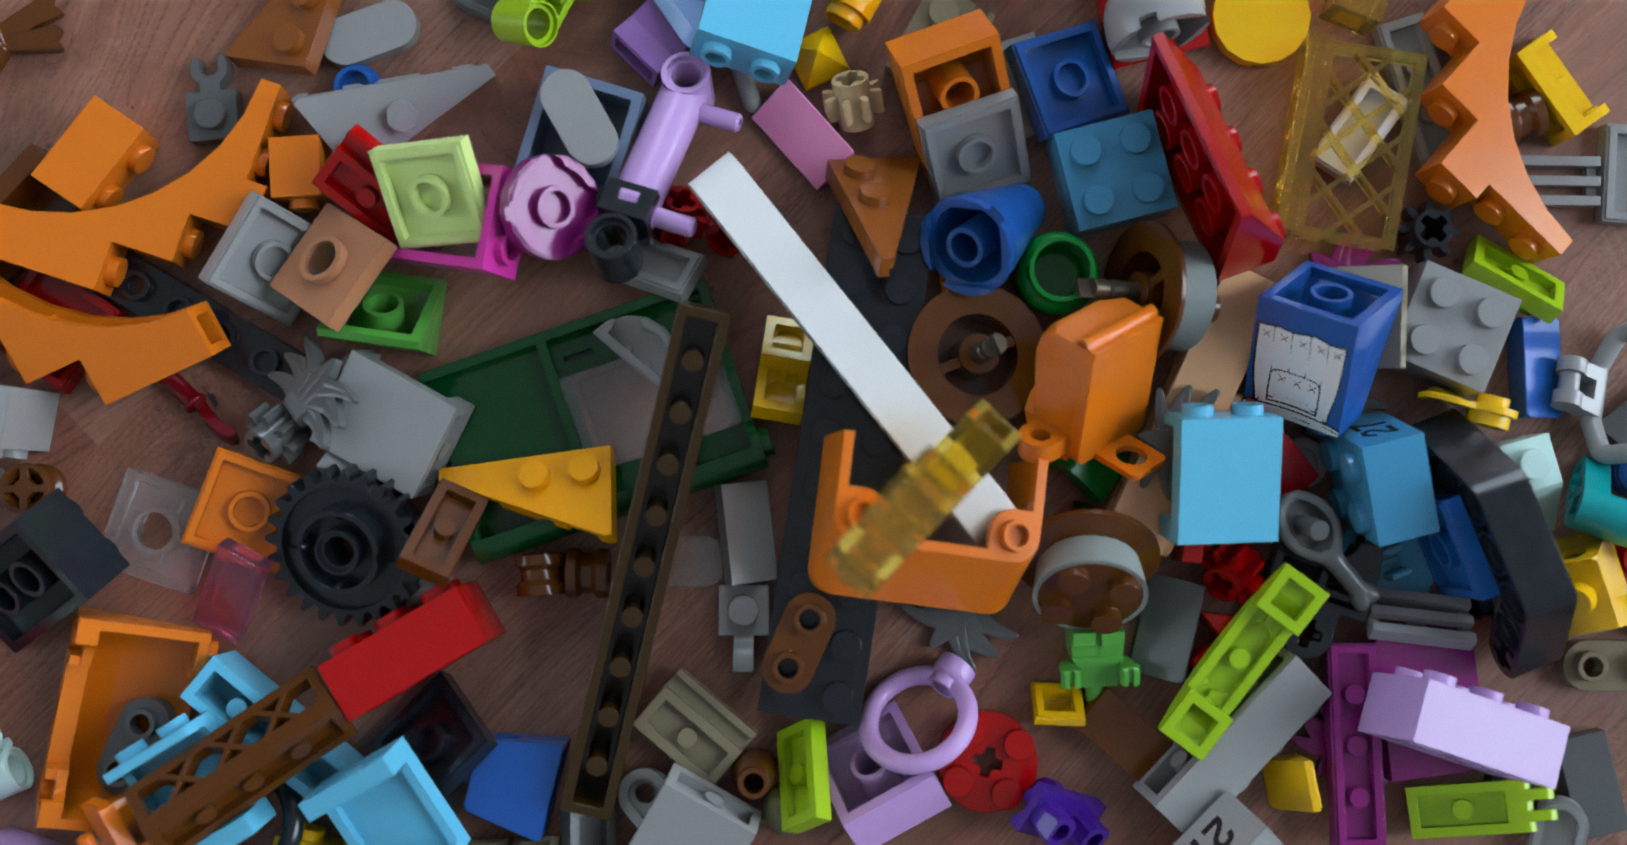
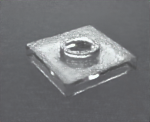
M127 467L103 534L115 543L120 554L131 564L122 573L186 595L195 594L209 551L180 541L200 493L199 489L137 468ZM150 513L164 515L172 526L170 541L163 548L157 550L150 546H145L140 537V534H144V525Z

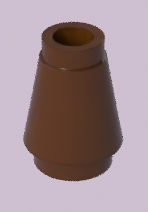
M750 748L743 751L732 763L730 773L732 783L736 790L746 798H763L778 786V761L769 751L761 748ZM756 773L763 778L764 782L760 781L759 786H752L748 784L746 776Z

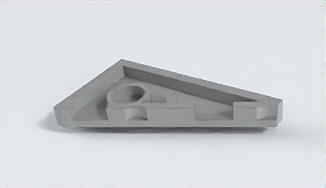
M487 63L476 66L465 64L451 67L452 70L425 75L414 73L380 79L376 83L369 85L359 83L342 86L343 89L312 95H308L307 92L301 93L291 98L293 105L333 151L344 140L346 133L356 124H359L383 145L405 143L496 74Z

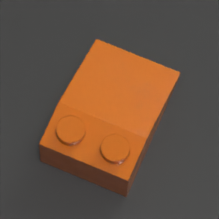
M981 9L885 42L895 86L917 154L921 160L920 163L930 193L931 188L916 119L1010 88L1000 34Z

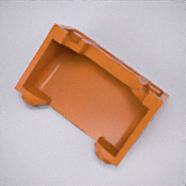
M79 606L75 610L38 786L36 828L94 832L79 805L94 796L103 800H108L115 796L106 792L101 787L97 779L96 769L122 710L135 699L158 696L172 704L177 717L185 712L188 718H190L192 706L184 701L180 695L208 661L218 654L219 643L218 641L211 640L212 633L210 630L103 609ZM142 714L139 717L138 725L143 732H147L150 723L149 719ZM138 823L128 829L130 834L143 835Z

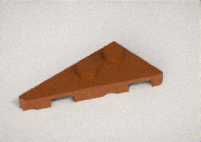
M270 0L229 47L226 57L237 66L316 76L342 0Z
M855 155L847 159L827 161L825 178L878 277L889 276V270L894 267L899 240L902 237L915 181H917L921 161L919 156L868 158Z

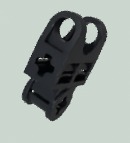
M1358 533L1354 544L1350 543L1344 555L1364 581L1377 587L1381 573L1383 547L1376 546ZM1278 535V542H1271L1261 576L1267 580L1282 564L1287 562L1315 584L1318 582L1317 585L1330 594L1306 626L1307 629L1311 630L1309 638H1299V636L1292 634L1283 646L1298 657L1314 658L1323 654L1331 645L1339 616L1365 622L1370 606L1364 612L1357 611L1350 603L1348 595L1325 588L1328 585L1346 591L1325 566L1294 554L1285 546Z

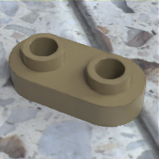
M1573 639L1567 641L1561 660L1554 662L1557 676L1567 686L1583 691H1627V639ZM1590 657L1593 660L1594 667L1589 674H1586L1583 665L1585 660Z

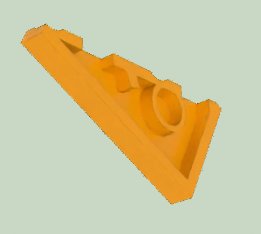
M611 445L439 469V482L443 477L487 497L489 500L498 502L504 509L537 520L548 519L556 526L571 530L573 527L597 535L601 541L609 544L617 543L616 454Z

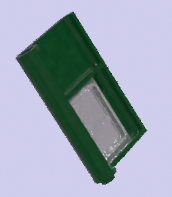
M701 277L688 300L715 307L705 277ZM651 294L417 374L420 383L443 396H459L475 405L450 457L452 467L611 445L616 454L617 519L628 516L658 388L592 332L607 320L630 315L647 317L665 327L671 334L679 302ZM725 340L689 494L769 467L767 457L776 454L767 427L756 428L754 419L751 417V410L727 340ZM489 500L469 541L480 564L485 565L581 532L582 530L573 527L571 530L556 526L548 519L537 520L504 509L498 502Z

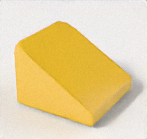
M1293 752L1274 756L1262 768L1268 802L1272 808L1311 813L1321 811L1323 807L1314 764L1311 760Z

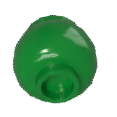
M1048 232L1033 238L1014 268V284L1020 298L1030 309L1046 316H1066L1079 311L1091 299L1075 296L1074 283L1076 279L1099 278V264L1094 251L1082 238L1068 232Z

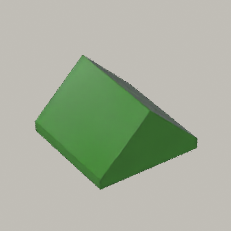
M381 271L339 332H336L320 321L317 326V335L339 343L437 356L447 280Z

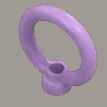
M944 651L933 666L920 665L908 667L883 679L870 692L862 707L859 735L866 753L881 767L905 775L929 773L955 760L971 742L978 723V705L976 697L969 686L975 678V673L970 665L959 656ZM920 685H929L943 697L953 698L958 709L957 722L948 738L937 747L922 753H902L890 748L881 738L879 732L881 713L886 704L903 690Z

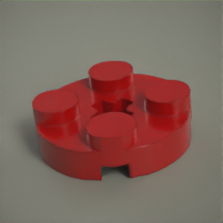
M978 709L977 728L971 742L955 760L938 769V773L944 789L958 804L975 812L995 813L1001 810H1011L1018 806L1024 797L1025 791L1028 788H1032L1038 770V755L1033 738L1015 718L994 709ZM953 721L944 730L938 745L948 738L956 722ZM986 747L994 748V757L1000 760L998 768H991L988 774L980 773V766L973 762V757L975 754H984Z

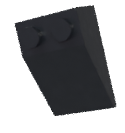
M59 487L0 531V638L14 653L20 651L88 601L131 565L120 554L115 543L106 538L84 515L81 507L75 501L69 499Z

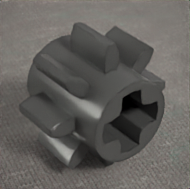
M264 402L247 416L250 423L244 427L247 431L244 435V441L249 451L260 461L275 463L281 458L289 465L306 451L304 444L309 441V437L306 435L309 432V425L300 427L283 404L278 403L272 408L267 402Z

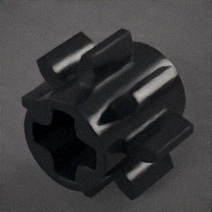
M1432 199L1420 203L1417 211L1410 206L1400 210L1398 214L1404 222L1400 226L1389 230L1390 235L1397 236V242L1400 246L1396 254L1398 256L1404 253L1414 254L1416 264L1426 260L1430 261L1432 254L1438 258L1449 255L1451 251L1446 243L1451 237L1460 234V230L1453 228L1452 221L1449 218L1453 210L1440 211L1434 209ZM1425 226H1426V228L1428 229V232L1425 233L1424 239H1423L1420 233L1423 232V230L1425 229Z

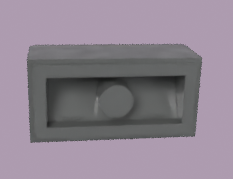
M1155 573L1147 582L1149 597L1146 606L1139 615L1130 658L1140 665V673L1184 684L1206 586Z

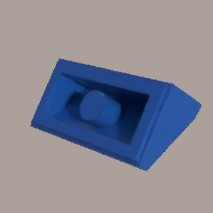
M1537 317L1515 318L1507 336L1510 409L1519 412L1517 419L1563 418V411L1550 406L1552 390L1557 388L1559 376L1555 373L1557 358L1560 356L1559 319H1554L1548 324Z

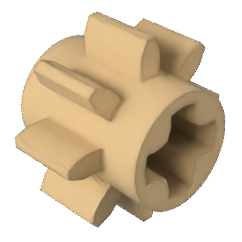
M848 70L841 72L831 79L832 89L821 92L828 122L834 123L838 121L839 129L844 132L855 133L865 131L875 124L874 113L885 112L883 91L880 89L879 80L869 81V76L865 71Z

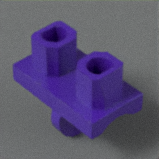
M1046 777L1036 780L1032 788H1028L1025 791L1024 800L1027 806L1022 812L1014 814L1010 820V823L1017 832L1040 837L1048 845H1102L1109 836L1108 829L1099 820L1106 807L1098 798L1064 789L1060 782Z

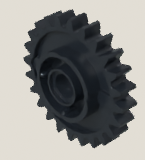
M332 464L323 469L322 472L314 469L305 474L303 479L300 478L287 486L289 493L275 500L280 510L268 516L267 520L277 529L266 535L265 540L276 545L277 551L267 556V560L278 562L282 565V569L277 572L274 578L275 580L288 579L291 585L286 592L287 597L296 594L303 596L301 610L306 611L313 605H316L319 608V620L321 621L335 613L339 626H344L354 617L358 626L361 627L372 618L377 621L391 613V611L401 608L407 603L406 598L409 599L419 590V586L415 581L421 578L395 566L400 553L415 528L414 521L422 513L420 510L407 511L405 509V504L410 498L409 493L397 497L393 495L392 490L395 480L390 479L384 484L379 485L377 483L376 469H371L360 477L356 464H351L342 469V471H340L337 464ZM342 538L351 544L353 553L346 549Z

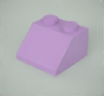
M894 700L886 704L879 719V732L883 741L890 748L902 753H922L923 751L896 701ZM848 725L826 738L831 802L842 826L855 845H882L952 806L934 771L917 775H905L889 771L878 765L866 753L861 743L859 726Z

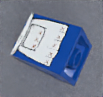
M1305 261L1258 297L1243 401L1249 397L1256 402L1264 403V411L1308 427L1315 434L1338 438L1361 417L1398 312L1404 289L1311 261Z

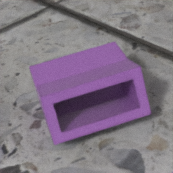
M646 0L628 19L615 28L610 42V46L653 88L662 82L661 68L667 58L675 53L690 51V48L682 42L653 0Z

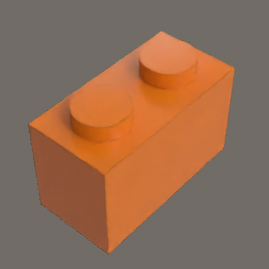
M94 95L30 175L81 211L113 207L121 204L125 195L124 190L135 176L144 173L152 165L156 155L155 151L160 144L143 127Z

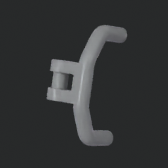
M1627 322L1618 324L1609 330L1590 362L1586 358L1577 355H1561L1557 358L1555 373L1559 376L1557 388L1552 390L1550 406L1580 418L1581 429L1590 455L1594 460L1605 465L1627 463V443L1609 445L1602 424L1608 373L1623 346L1627 343Z

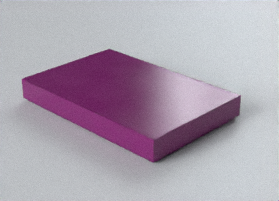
M1430 624L1426 625V627L1457 631L1456 627ZM1368 639V642H1377L1378 669L1381 673L1394 674L1396 666L1422 673L1424 670H1432L1457 678L1456 685L1470 689L1471 685L1479 687L1474 647L1470 651ZM1382 739L1384 778L1391 782L1477 771Z

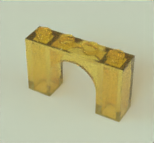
M984 399L980 400L960 419L935 448L931 445L928 446L909 463L824 559L835 568L837 576L844 584L858 590L868 599L943 522L1023 435Z

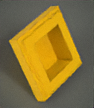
M829 26L802 39L794 69L806 92L831 81L835 75L850 70Z
M1030 683L1035 725L1050 727H1084L1086 725L1081 688L1075 690L1074 685H1070V690H1065L1061 687V683Z

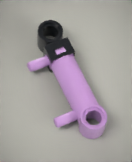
M689 51L675 53L667 58L662 65L660 73L662 79L661 87L618 179L614 177L609 178L596 206L599 216L593 219L586 227L584 239L594 271L600 279L608 283H625L638 275L644 262L640 244L652 247L659 229L686 237H692L697 229L695 217L662 208L699 123L737 133L741 129L743 117L740 113L714 106L715 94L710 66L701 58L690 55ZM612 246H623L617 251H606Z

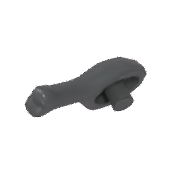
M1297 489L1280 496L1279 536L1285 546L1294 554L1325 566L1347 591L1350 603L1354 609L1362 612L1366 611L1370 603L1380 599V592L1374 585L1364 581L1346 559L1342 549V530L1339 518L1332 507L1322 498L1303 490Z

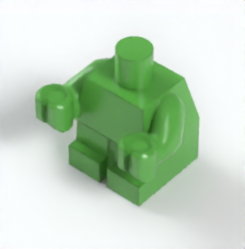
M1121 627L1117 632L1101 634L1093 629L1065 628V646L1068 658L1061 660L1058 664L1061 687L1065 690H1070V685H1074L1075 690L1085 688V701L1089 703L1101 693L1104 687L1118 686V682L1124 687H1129V682H1133L1134 687L1139 686L1140 665L1135 663L1130 657L1123 656V645H1125L1124 629Z

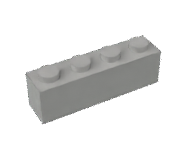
M1282 647L1229 715L1233 722L1203 761H1200L1173 741V746L1140 781L1137 780L1132 786L1184 834L1226 790L1235 797L1243 792L1259 771L1282 751L1285 744L1304 723L1316 715L1320 706L1332 695V692L1297 655Z

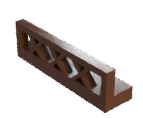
M311 665L123 792L144 839L152 845H194L358 733L352 721H347L321 676ZM312 687L319 700L300 713L289 712L293 700ZM259 722L269 723L265 736L253 745L242 744L248 729ZM211 754H222L216 770L205 777L195 776L202 760ZM164 786H174L168 802L151 813L145 799Z

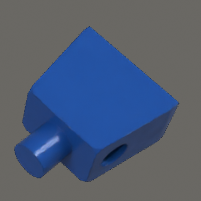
M491 732L498 745L462 781L469 784L464 809L530 840L540 842L548 832L571 738Z

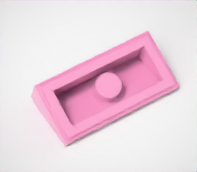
M789 79L785 85H780L751 117L816 191L820 190L827 183L825 175L828 160L847 159L855 154L849 144Z

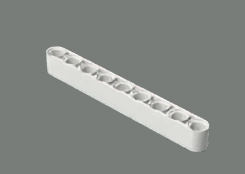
M727 152L687 185L960 528L979 547L986 541V532L991 519L1001 511L1016 509V507L743 166L730 152Z

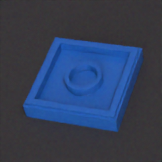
M1095 20L1011 44L1004 50L1039 143L1050 140L1054 133L1122 117L1130 112Z
M1434 495L1440 532L1418 537L1417 540L1439 593L1482 601L1501 594L1461 496Z

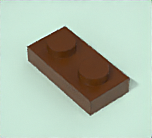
M442 477L400 553L395 567L445 588L487 507L489 498Z

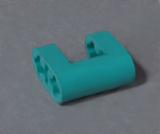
M1583 455L1575 464L1566 487L1564 525L1627 548V499L1611 494V465L1600 464L1593 458Z

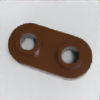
M812 591L799 593L788 602L762 662L763 677L767 684L777 692L792 694L801 691L810 683L836 624L834 607L824 595ZM807 609L815 610L820 616L819 624L812 629L803 627L799 621L801 613ZM784 658L794 659L799 667L797 673L790 677L782 675L778 670L779 662Z

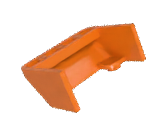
M844 429L824 436L808 561L809 578L818 590L832 595L981 614L996 613L1007 605L1040 543L1049 460L1036 459L1035 463L1028 461L1009 463L1006 495L1016 509L1001 511L991 519L986 532L985 548L885 534L888 514L883 498L870 488L849 485L855 431Z

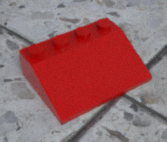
M1163 32L1153 35L1137 112L1153 110L1174 192L1199 244L1209 252L1214 264L1217 282L1275 261L1285 238L1282 220L1276 211H1269L1262 197L1263 185L1260 176L1253 167H1247L1241 155L1242 144L1239 134L1233 125H1226L1220 113L1221 102L1216 88L1211 83L1206 85L1198 67Z

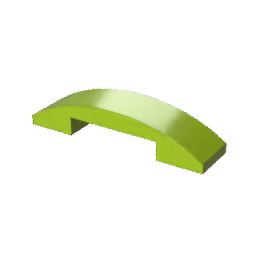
M1287 562L1282 564L1248 599L1218 635L1179 690L1158 729L1200 761H1203L1233 722L1229 715L1292 634L1296 636L1301 634L1330 594Z

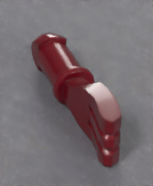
M175 373L158 381L184 406L186 412L193 413L197 411L206 426L216 437L231 446L240 444V438L235 429L220 420L210 409L206 402V395L202 392L199 393L181 375Z

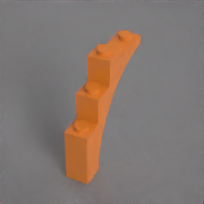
M1437 0L1419 20L1418 24L1429 34L1432 43L1438 48L1445 50L1452 58L1416 99L1427 109L1429 117L1436 124L1445 127L1450 134L1414 175L1426 186L1427 193L1435 201L1444 204L1448 209L1469 202L1473 206L1476 216L1483 222L1492 225L1508 241L1510 249L1529 263L1533 264L1559 256L1573 240L1549 213L1527 175L1514 138L1508 101L1509 58L1516 25L1527 0Z
M261 78L245 113L220 146L190 172L154 193L117 206L80 212L29 211L0 204V261L111 297L114 287H119L125 279L128 270V260L125 257L128 250L187 269L190 259H196L202 249L204 232L201 231L203 223L227 230L251 189L274 203L276 202V200L271 198L270 189L262 185L261 182L263 178L268 179L270 177L268 137H278L279 132H285L291 123L294 106L290 103V95L280 84Z
M0 276V340L6 349V357L9 364L16 372L21 374L26 384L80 360L85 369V378L88 385L95 393L100 395L105 405H108L232 346L207 300L171 313L141 317L91 315L53 305L15 287Z

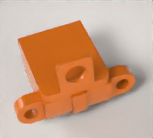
M1127 298L1098 300L1051 324L1041 335L1036 348L1035 386L1031 389L1024 408L1027 424L1020 428L1018 435L1017 453L1022 459L1031 463H1035L1036 459L1049 460L1050 463L1061 458L1064 461L1073 459L1079 464H1085L1094 458L1131 481H1138L1165 464L1166 456L1132 436L1143 426L1153 386L1152 378L1164 319L1158 315V310L1154 305L1149 304L1142 307ZM1123 451H1133L1141 454L1146 461L1137 465L1127 464L1119 460L1116 455Z

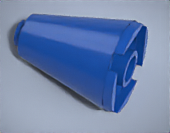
M1018 183L956 194L942 199L925 216L921 223L919 243L924 262L930 271L936 268L940 275L946 279L942 284L949 290L965 296L988 294L1004 284L1044 221L1046 208L1043 198L1033 187Z

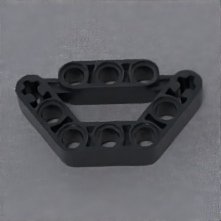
M1456 409L1447 410L1410 425L1424 432L1434 495L1461 496L1501 593L1484 601L1471 599L1472 607L1469 610V613L1477 620L1490 616L1492 626L1489 646L1498 667L1508 678L1514 679L1561 660L1577 605V594L1525 472Z

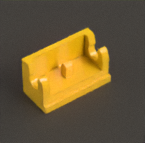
M1551 29L1510 56L1508 86L1514 94L1530 88L1541 95L1549 114V129L1544 136L1553 147L1575 137L1606 115L1610 109L1605 102L1599 106H1593L1549 45L1550 42L1557 38Z

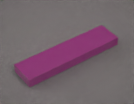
M1331 642L1329 648L1321 654L1323 684L1332 692V695L1324 702L1330 845H1387L1382 739L1357 731L1372 673L1379 672L1377 642Z

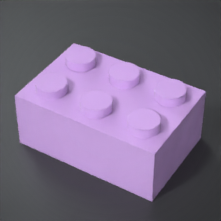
M1396 666L1394 674L1372 673L1357 731L1492 776L1552 789L1556 788L1570 726L1549 720L1550 710L1517 701L1516 705L1503 701L1504 694L1472 685L1468 689L1456 685L1457 678L1432 670H1424L1422 673Z

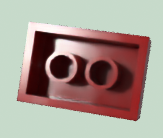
M457 578L447 583L445 588L437 585L419 596L423 603L422 606L417 608L415 604H412L404 609L402 607L373 623L377 629L376 633L373 634L370 629L360 635H352L328 649L332 659L317 668L348 722L382 706L506 632L477 580L461 584Z

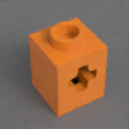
M319 134L268 137L270 195L272 199L289 207V211L293 213H315L320 211V205L327 202L329 204H336V202L311 183L333 153V150Z

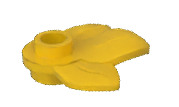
M1432 386L1427 390L1418 392L1417 398L1439 400L1465 409L1467 412L1466 418L1473 425L1508 432L1511 420H1517L1519 415L1518 411L1509 409L1510 399L1486 393H1478L1477 400L1471 401L1442 387Z

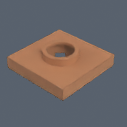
M327 202L272 279L269 286L328 327L339 332L398 247ZM335 247V258L329 268L323 272L328 261L334 256L328 251ZM316 268L322 271V273L315 275Z

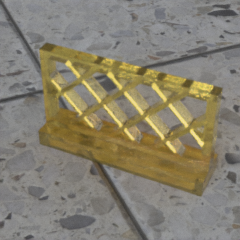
M1311 30L1301 43L1271 211H1276L1282 220L1285 230L1284 239L1290 236L1392 253L1395 249L1428 55L1330 39L1331 33ZM1334 56L1354 58L1365 74L1344 88L1332 72ZM1369 60L1381 63L1373 67ZM1390 64L1412 67L1409 87L1396 96L1378 73ZM1370 78L1383 94L1381 96L1386 102L1365 116L1349 95V92ZM1330 85V87L1336 94L1327 99L1328 89ZM1405 96L1408 99L1406 109L1399 102ZM1340 99L1351 112L1356 123L1335 136L1323 118L1325 109ZM1390 107L1392 110L1394 108L1398 113L1402 129L1401 135L1386 145L1369 121ZM1361 127L1369 140L1371 139L1375 143L1378 151L1356 165L1340 141ZM1322 134L1327 143L1318 148L1320 135ZM1399 144L1396 158L1390 149ZM1332 148L1349 171L1327 185L1316 171L1315 163L1317 156ZM1382 156L1394 172L1392 184L1380 193H1377L1361 169ZM1353 175L1355 181L1369 200L1348 214L1331 190ZM1313 182L1319 191L1309 197ZM1390 193L1387 207L1381 198ZM1321 196L1324 197L1340 219L1327 229L1304 226L1308 205ZM1373 204L1385 220L1382 239L1364 236L1352 218ZM1344 225L1349 233L1334 230Z

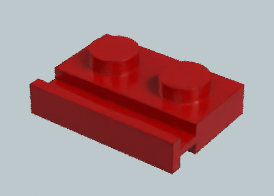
M356 124L346 133L344 140L336 147L311 183L363 225L398 246L399 244L368 154L370 150L383 144L359 124Z

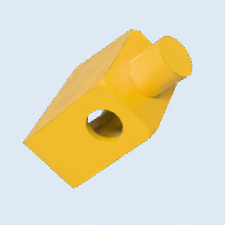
M1586 533L1556 539V545L1577 594V605L1568 637L1627 626V583L1614 544ZM1584 553L1579 557L1573 558L1574 554Z

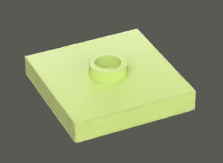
M468 135L380 145L368 152L400 248L414 249L479 242L488 199Z

